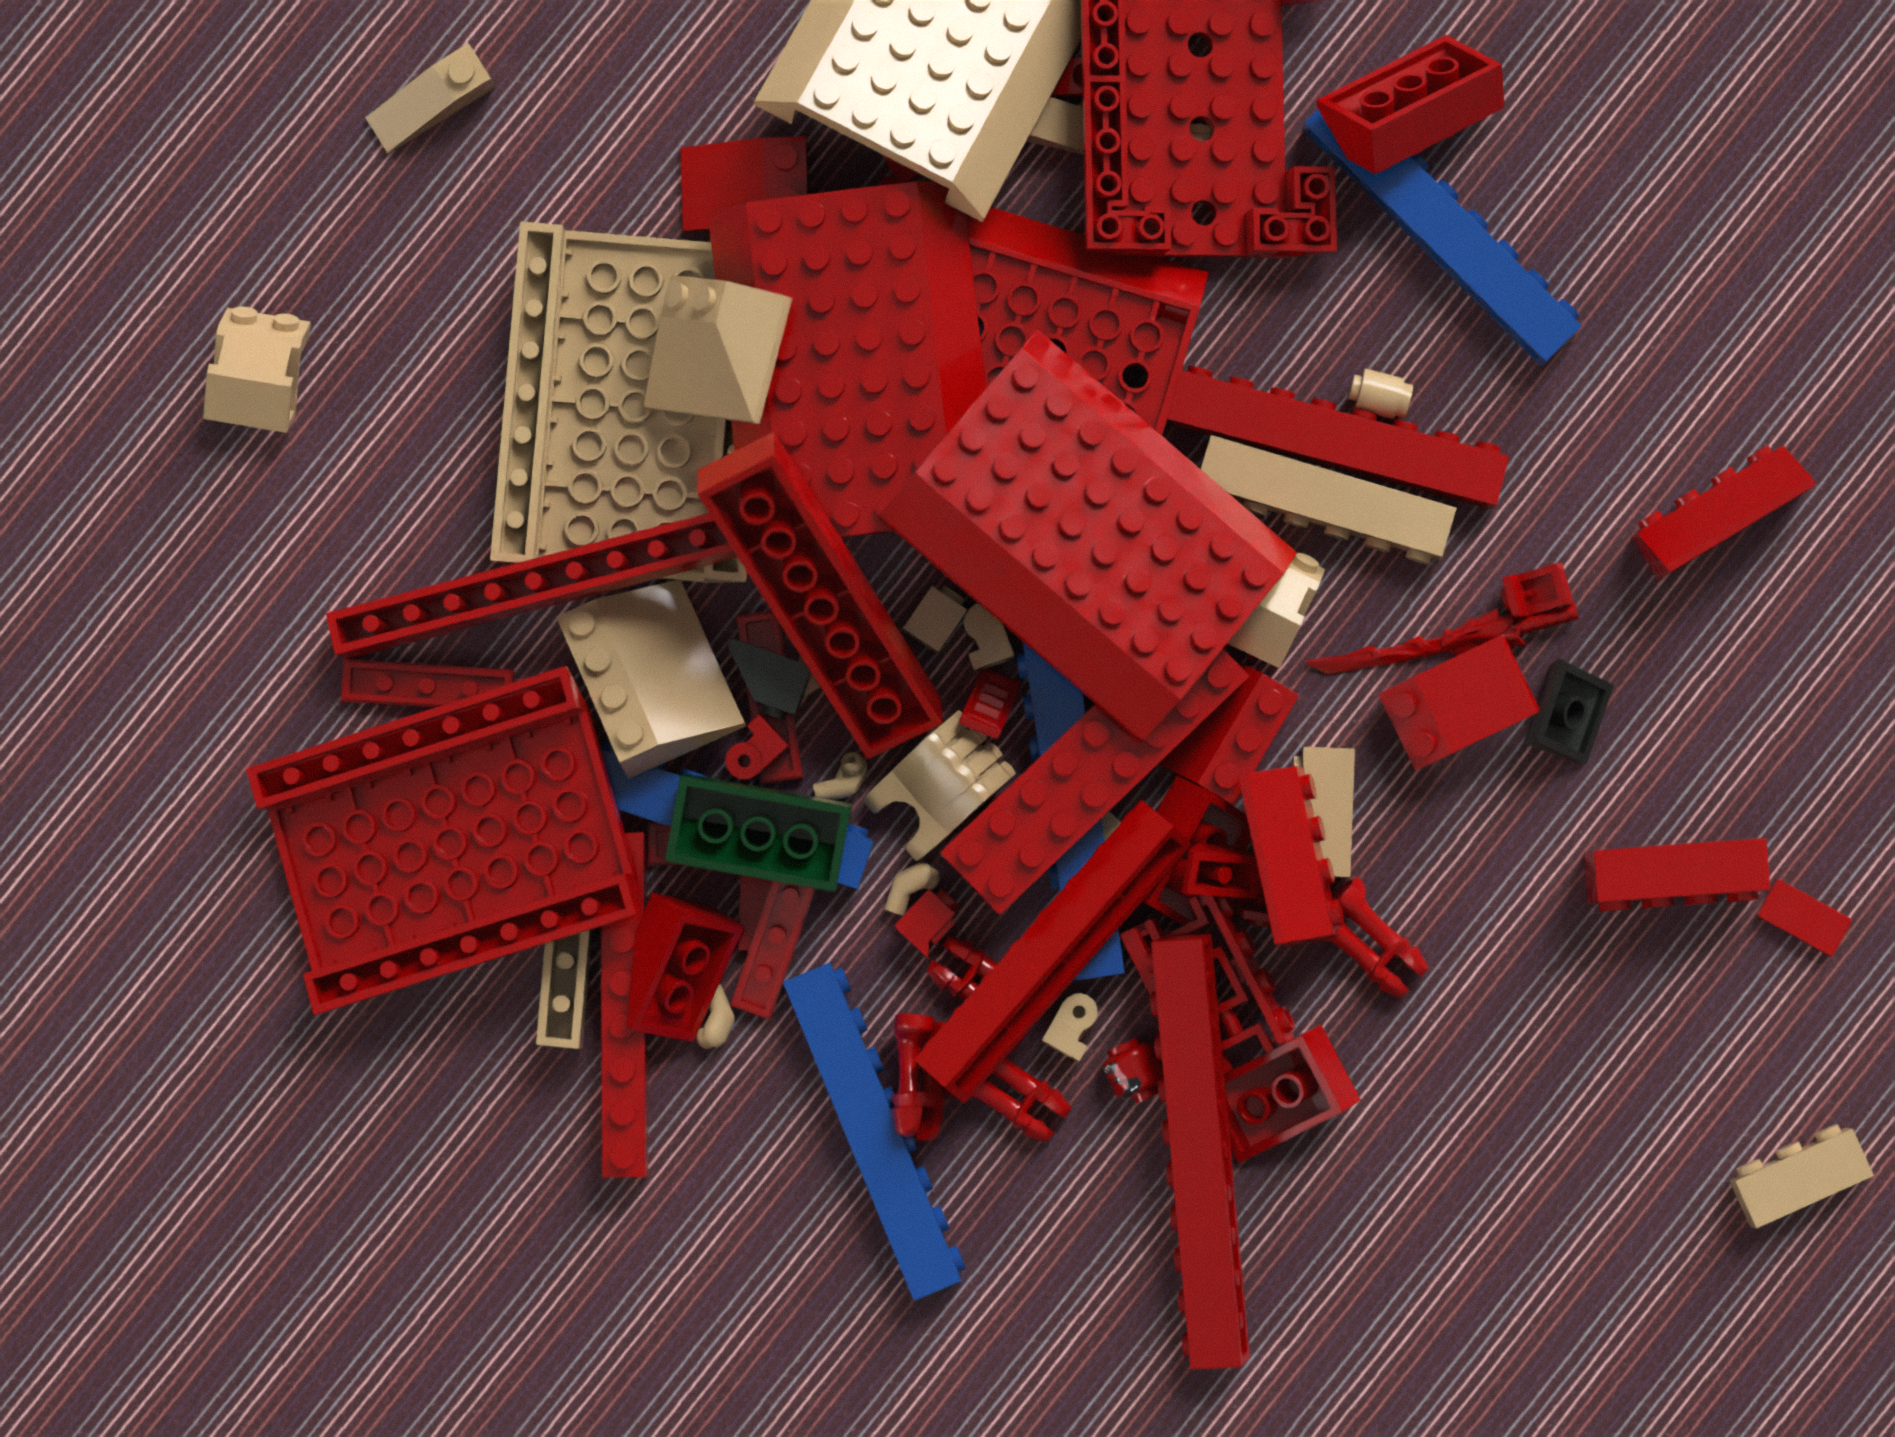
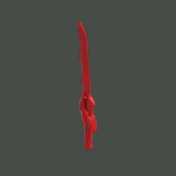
M1575 603L1518 619L1513 618L1512 614L1499 616V610L1496 608L1475 620L1472 617L1469 618L1460 627L1452 631L1445 629L1441 637L1425 640L1420 635L1403 645L1377 649L1370 645L1350 654L1308 660L1305 663L1329 675L1445 652L1458 656L1504 634L1510 648H1514V646L1524 647L1526 642L1520 635L1579 620Z

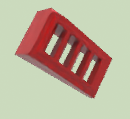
M984 668L959 719L960 725L998 739L1018 696L1021 683L991 669Z

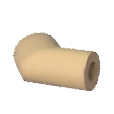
M857 752L846 753L841 759L842 764L834 779L813 784L815 797L839 800L854 796L867 775V763L862 755Z
M917 863L897 873L894 877L884 910L904 916L912 893L923 888L933 890L938 885L940 880L938 870L930 867L927 863Z
M721 984L718 985L710 1003V1015L705 1026L700 1028L696 1035L698 1044L705 1049L717 1048L725 1043L735 1021L734 1013Z

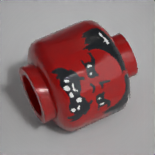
M1135 1037L1106 1051L1109 1058L1103 1062L1102 1067L1117 1098L1127 1099L1133 1097L1137 1104L1159 1093L1156 1085L1159 1083V1078L1163 1076V1065L1156 1058L1155 1048L1152 1043L1140 1042L1138 1037Z

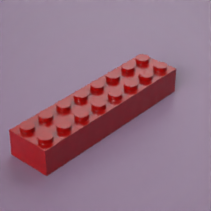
M775 432L698 469L697 495L866 759L868 760L943 724L942 699Z
M1222 649L1184 697L1142 742L1137 740L1095 704L939 854L996 914L1000 915L1250 676Z

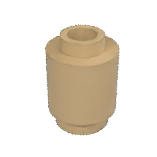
M1365 368L1362 376L1354 374L1348 399L1355 401L1354 409L1369 411L1389 419H1394L1395 416L1405 418L1412 396L1413 385L1404 383V378Z

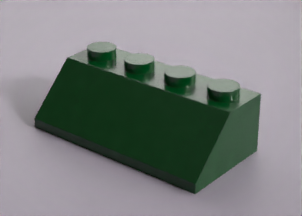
M684 773L679 779L665 861L836 892L853 804Z

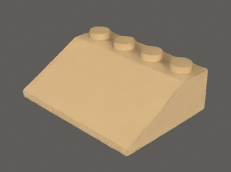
M681 580L594 599L556 616L619 763L629 779L746 726Z

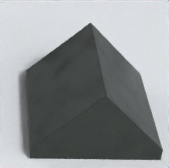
M1557 659L1552 662L1537 702L1540 712L1533 715L1523 744L1587 765L1614 685L1566 661Z

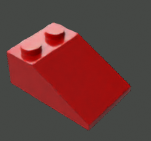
M806 136L763 137L680 147L683 233L710 232L708 213L744 202L809 194Z
M1504 634L1378 694L1415 771L1540 712V708Z
M652 892L635 933L626 1027L632 1031L694 1042L744 927L713 905Z
M1321 1024L1294 1037L1290 1042L1268 1053L1265 1052L1224 1074L1230 1144L1238 1163L1344 1112L1361 1100Z

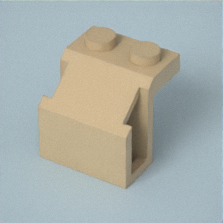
M250 307L227 308L216 333L214 364L209 363L207 370L203 419L287 433L296 415L301 353L309 339L311 322L299 320L298 317L292 314H277L274 316L257 313L255 309Z
M1297 553L1283 576L1227 644L1280 668L1318 589L1325 569L1318 566L1319 563L1311 556Z

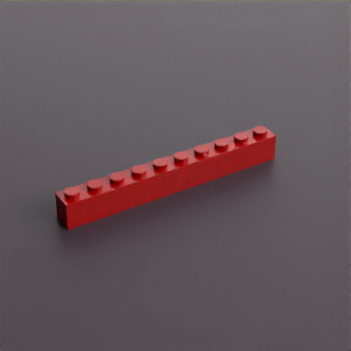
M710 513L336 610L326 613L335 655L352 659L738 557Z
M1211 934L1160 937L1152 941V948L1147 950V968L1149 974H1154L1156 991H1152L1150 1003L1152 1015L1158 1017L1160 1034L1155 1035L1154 1047L1156 1058L1162 1060L1163 1076L1159 1078L1158 1083L1159 1097L1161 1102H1166L1167 1119L1163 1120L1162 1134L1165 1145H1170L1171 1162L1167 1163L1166 1177L1168 1186L1174 1187L1175 1204L1171 1205L1170 1220L1172 1229L1178 1230L1179 1247H1176L1174 1251V1263L1176 1271L1182 1272L1183 1289H1180L1178 1293V1306L1180 1314L1186 1315L1187 1331H1184L1182 1335V1349L1184 1356L1190 1357L1191 1370L1241 1368L1250 1359L1212 936Z

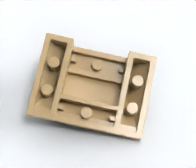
M671 275L660 317L644 407L760 424L792 298L729 281Z

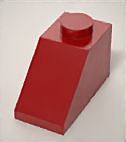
M1198 843L1188 853L1182 893L1256 899L1260 874L1255 853L1232 845Z

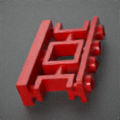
M1196 895L1188 899L1198 918L1191 923L1166 935L1155 916L1119 935L1151 996L1152 991H1156L1154 974H1149L1147 968V950L1152 948V940L1154 941L1166 936L1195 935L1194 930L1215 919L1227 944L1225 943L1213 949V958L1218 957L1236 993V996L1218 1004L1219 1020L1228 1036L1227 1039L1221 1041L1224 1074L1234 1068L1224 1050L1257 1034L1265 1052L1268 1053L1294 1039L1292 1030L1295 1029V1024L1285 1006L1279 1007L1272 993L1276 990L1271 975L1266 968H1259L1253 956V953L1256 952V947L1250 934L1245 929L1240 931L1233 917L1237 911L1231 897ZM1254 995L1266 1021L1263 1020L1244 1030L1233 1007L1252 998Z

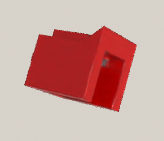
M928 889L894 927L929 959V942L931 941L936 945L956 924L952 918L956 915L954 912L960 906L942 889L936 895Z

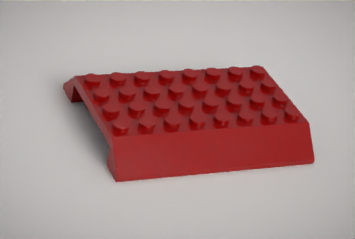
M913 181L750 201L708 213L715 280L729 281L792 298L760 424L731 420L734 451L775 432L841 538L895 532L877 516L986 390L967 218L964 212L944 203L949 188L935 181Z
M1038 329L877 516L1140 742L1144 741L1184 697L1283 576L1297 554L1292 547Z
M567 666L246 768L256 807L259 810L268 811L310 962L312 971L303 973V978L314 1015L638 915L637 874L593 719Z

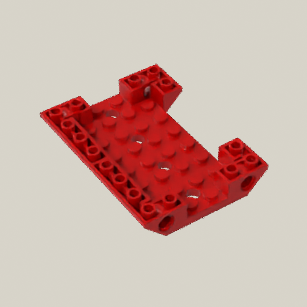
M1081 0L1086 250L1117 257L1291 258L1334 253L1337 251L1335 167L1293 166L1285 172L1282 7L1326 0ZM1198 35L1207 41L1209 49L1205 57H1197L1190 52L1188 40L1191 36ZM1201 119L1209 125L1210 137L1207 141H1198L1191 135L1190 124L1192 120ZM1203 203L1210 208L1212 220L1209 225H1200L1194 221L1191 214L1194 204Z
M884 175L881 185L900 182L895 178ZM992 207L983 222L966 214L978 319L983 325V333L980 339L986 389L1038 329L1051 341L1059 342L1070 358L1162 436L1196 323L1209 272L1159 257H1117L1086 250L1085 235ZM1131 365L1140 366L1147 375L1145 385L1136 389L1128 387L1123 381V371Z

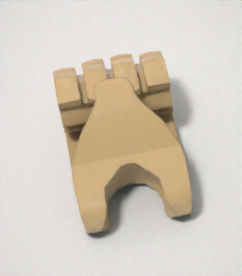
M959 710L912 750L863 800V804L872 813H878L894 801L906 802L915 808L920 818L919 830L906 845L908 854L915 861L927 855L945 840L969 815L995 795L1016 774L1012 766L1006 761H1003L1000 765L996 762L1002 756V753L995 744L991 742L985 748L981 745L987 739L986 735L972 729L968 731L965 726L960 725L959 719L962 712Z

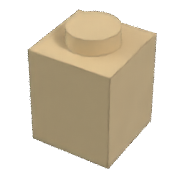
M945 585L940 591L931 586L904 626L903 631L939 655L965 617L967 609L961 606L965 599Z

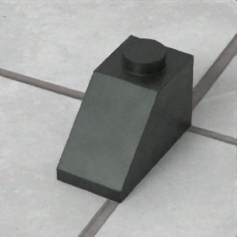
M731 638L728 647L755 703L762 705L760 713L781 721H785L787 714L796 717L812 674L808 666L796 660Z

